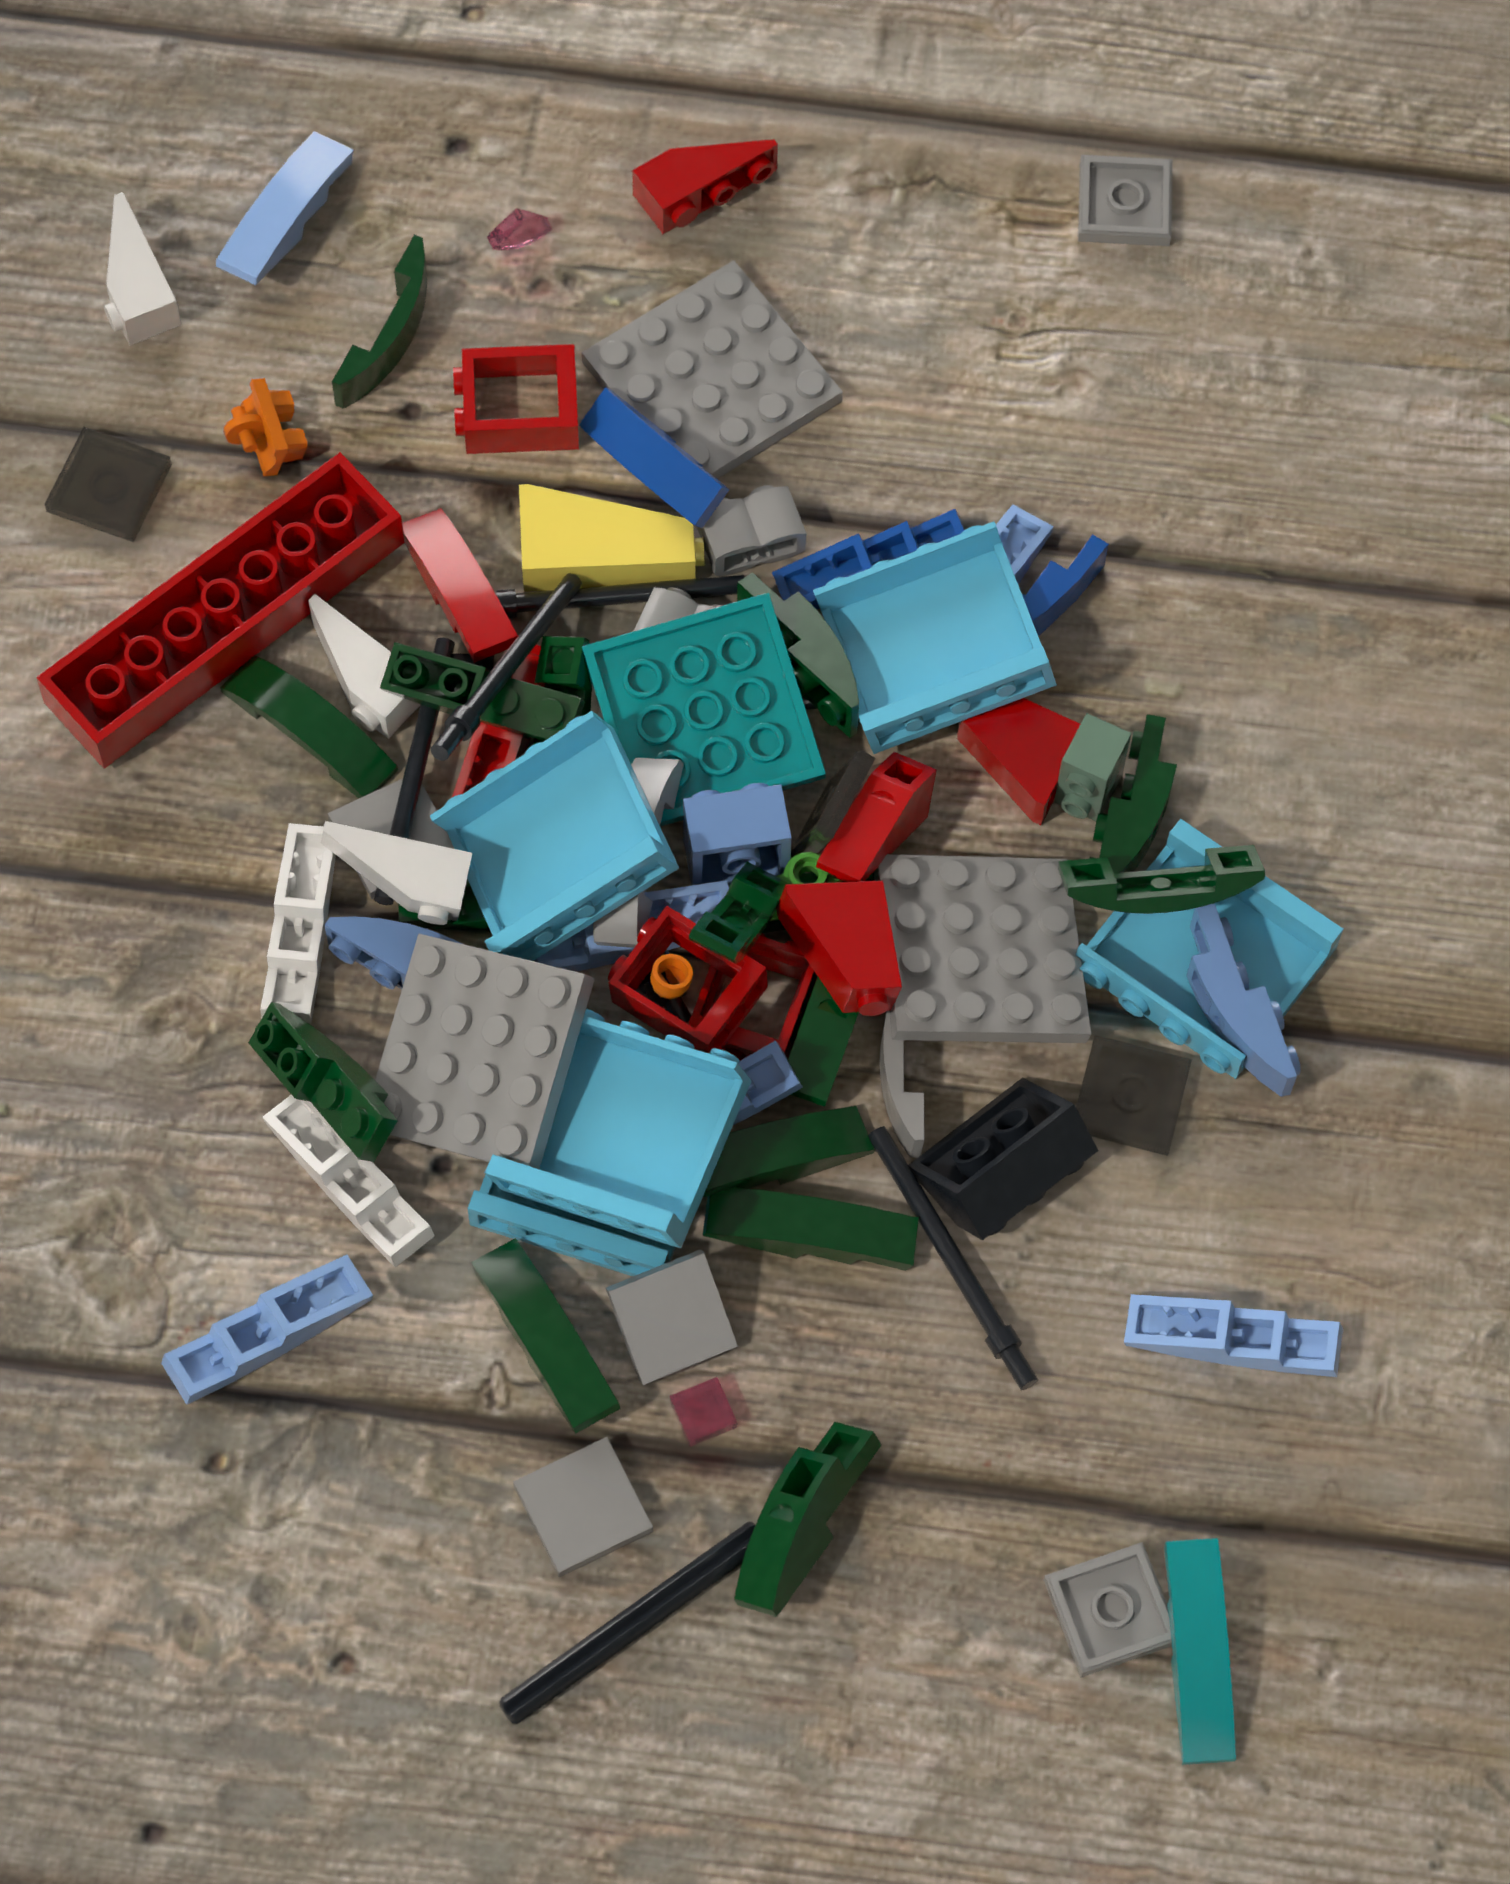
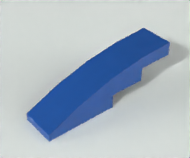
M607 387L603 389L579 424L613 458L694 526L703 528L730 490L703 469L702 464L675 444L676 441Z
M953 509L912 528L908 521H905L865 540L858 533L777 569L772 574L783 601L799 591L817 610L820 607L813 590L825 586L832 579L849 577L870 569L877 562L893 560L912 553L924 544L938 543L957 536L965 528L956 509Z
M1092 534L1068 569L1051 560L1026 596L1022 594L1038 636L1077 601L1103 569L1109 545L1107 542Z

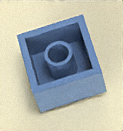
M753 783L739 791L720 793L716 790H705L694 794L691 798L683 799V842L691 886L726 880L728 885H731L734 877L746 862L774 876L784 874V869L791 858L792 838L781 784L769 786L765 783Z

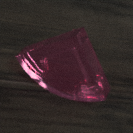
M516 208L489 233L487 239L494 250H512L537 241L548 234L553 228L547 216Z

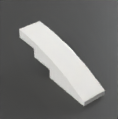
M292 823L288 825L274 899L275 916L267 954L268 971L260 1008L261 1019L269 1004L275 1002L281 1004L310 1025L312 1022L326 934L324 925L328 920L336 854L321 843L323 826Z
M290 1095L262 1117L267 1126L320 1188L395 1268L435 1236L430 1225L399 1195L395 1184L373 1162L358 1159L311 1102L295 1099Z

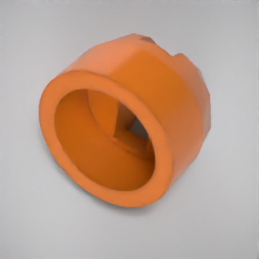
M666 954L659 957L653 965L650 976L653 990L660 997L675 999L682 996L690 987L693 969L688 960L680 955ZM665 971L667 979L670 982V984H668L667 981L664 979V977L661 974L662 972Z

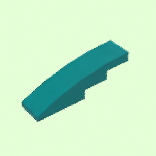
M1219 1539L1166 1541L1164 1554L1169 1590L1167 1606L1173 1652L1171 1667L1182 1765L1236 1761L1233 1694Z

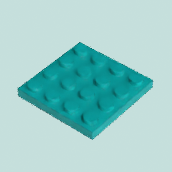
M769 592L582 646L602 718L615 729L630 764L633 763L635 758L677 759L684 763L674 809L663 810L660 827L682 821L683 799L691 798L694 794L701 791L716 790L720 793L739 791L753 783H765L769 786L781 784L784 791L826 778V772Z

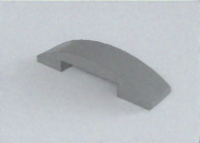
M635 758L631 766L660 825L663 810L674 809L684 763L677 759ZM645 890L593 923V937L597 945L635 948L638 944V934L649 919L653 902L644 895Z
M887 1011L880 1046V1080L883 1099L893 1130L910 1158H918L921 1155L924 1144V1093L904 1092V1040L892 1039L890 1013Z

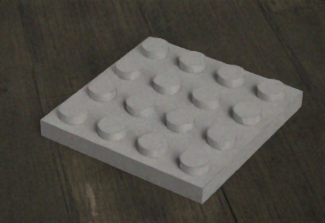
M734 260L582 352V363L603 389L605 387L611 389L676 441L675 444L702 464V468L716 479L839 404L843 398V391Z
M887 854L881 864L874 871V881H883L902 983V989L891 1011H889L893 1040L1086 1043L1091 1036L1084 976L1083 971L1080 970L1082 962L1076 956L1079 940L1073 898L1069 897L1066 893L1058 870V861H1068L1067 859Z
M418 933L375 1079L388 1094L384 1105L398 1120L390 1135L490 1162L492 1155H496L540 1169L595 978L583 973Z

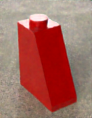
M1022 698L959 722L957 739L1029 819L1038 825H1042L1055 800L1062 759L1081 724Z
M883 881L785 884L776 908L777 917L843 1013L859 1012L864 1016H875L891 1011L902 989Z

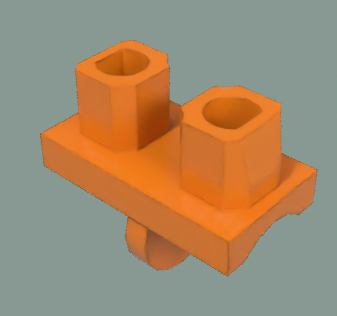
M265 378L252 379L250 382L252 393L242 401L241 406H236L231 410L233 419L226 423L223 432L228 443L242 445L246 453L256 452L264 477L275 476L278 474L283 462L303 458L308 442L303 429H282L280 422L291 421L295 412L290 390H269Z

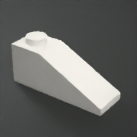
M121 192L114 195L106 283L110 303L104 305V309L114 332L122 329L129 345H133L181 326L177 301L124 193Z
M314 594L308 600L312 623L352 709V716L366 730L373 731L376 729L389 739L421 704L380 689L391 652Z
M325 821L321 843L407 911L418 913L420 920L431 924L444 925L447 924L448 920L457 922L472 858L471 852Z

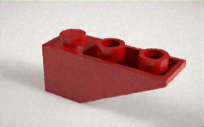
M774 139L670 148L632 170L633 196L662 234L676 227H685L693 222L698 214L714 205L720 206L727 203L737 192L753 183L760 184L767 180L777 170L778 143Z
M897 752L890 754L870 774L817 860L816 868L835 875L842 881H865L878 868L885 856L892 854L928 817L937 769Z

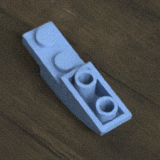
M1215 903L1195 908L1190 929L1199 954L1191 957L1186 976L1198 1004L1216 1034L1246 1055L1243 1066L1252 1075L1280 1097L1290 1095L1297 1075H1300V1062L1295 1048L1292 1045L1287 1047L1281 1032L1284 1029V1018L1278 1002H1270L1265 986L1249 990V978L1242 961L1235 962L1230 948L1234 943L1230 923L1226 917H1219Z
M330 917L324 925L329 949L337 958L347 964H353L356 961L369 969L370 975L379 984L392 990L396 986L400 989L403 988L418 933L460 943L432 930L382 918Z

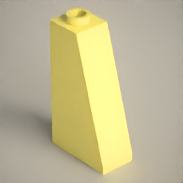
M519 484L524 592L555 590L562 579L569 573L575 574L580 578L582 582L581 588L695 579V566H704L703 537L694 538L693 524L684 517L540 486Z

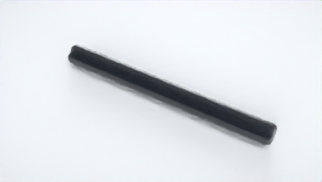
M752 1521L746 1522L500 1699L499 1704L507 1719L513 1724L520 1723L743 1563L755 1524Z

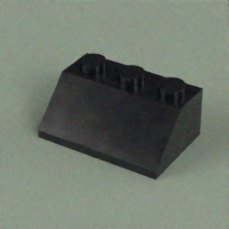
M1022 1077L911 1162L909 1167L919 1183L958 1227L983 1241L988 1236L1000 1232L1006 1226L1007 1221L1025 1207L1040 1201L1046 1191L1065 1176L1081 1169L1084 1162L1099 1150L1074 1103Z

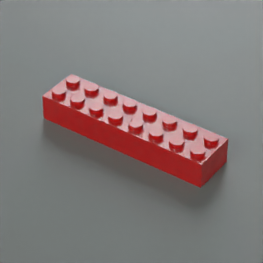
M339 452L38 675L36 679L44 704L102 768L105 769L241 667L250 658L257 655L310 615L308 600L314 594L327 602L403 545L405 541L401 515L350 461Z

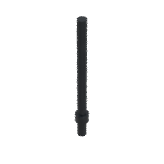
M569 573L562 579L465 705L457 706L445 721L446 729L431 747V753L436 759L440 761L447 760L460 742L469 740L481 723V715L581 588L582 582L577 575Z
M733 575L580 588L564 609L647 602L654 587L663 589L678 588L688 593L692 598L736 595L738 581L745 576ZM515 589L496 590V595L508 618H517V613L538 611L553 591L516 594Z
M437 638L433 653L452 658L455 642L448 638ZM420 705L389 834L409 839L439 714L438 710L424 705ZM376 888L374 901L382 905H392L394 900L381 889Z
M882 1126L875 1129L868 1135V1138L913 1213L919 1218V1223L988 1335L985 1342L996 1359L1002 1358L1021 1391L1032 1387L1038 1382V1378L1019 1348L1022 1342L1012 1325L1004 1324L886 1127Z

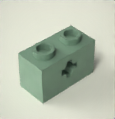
M1086 713L1062 759L1054 803L1061 805L1062 809L1073 817L1080 819L1089 818L1096 821L1098 813L1103 814L1123 775L1131 733Z

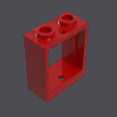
M575 344L461 348L462 367H453L454 395H463V408H454L455 434L456 437L465 436L466 454L579 450ZM557 375L559 417L476 420L475 378Z
M666 906L657 919L651 917L645 922L637 937L638 944L629 956H620L612 966L608 974L611 1001L661 1034L683 1038L693 1044L695 1050L710 1054L711 1049L721 1050L768 988L766 967L747 955L739 963L735 964L689 940L691 930L696 923ZM672 942L733 979L696 1029L636 991L652 970L655 961L664 954Z
M762 933L746 955L765 966L767 970L800 981L779 1039L738 1027L721 1049L736 1056L740 1061L774 1041L780 1045L788 1060L817 974L794 941H787L784 944L766 938ZM711 965L689 1021V1025L695 1029L718 1000L726 978L724 973Z

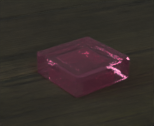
M717 1377L669 1396L670 1404L689 1447L737 1428V1420Z

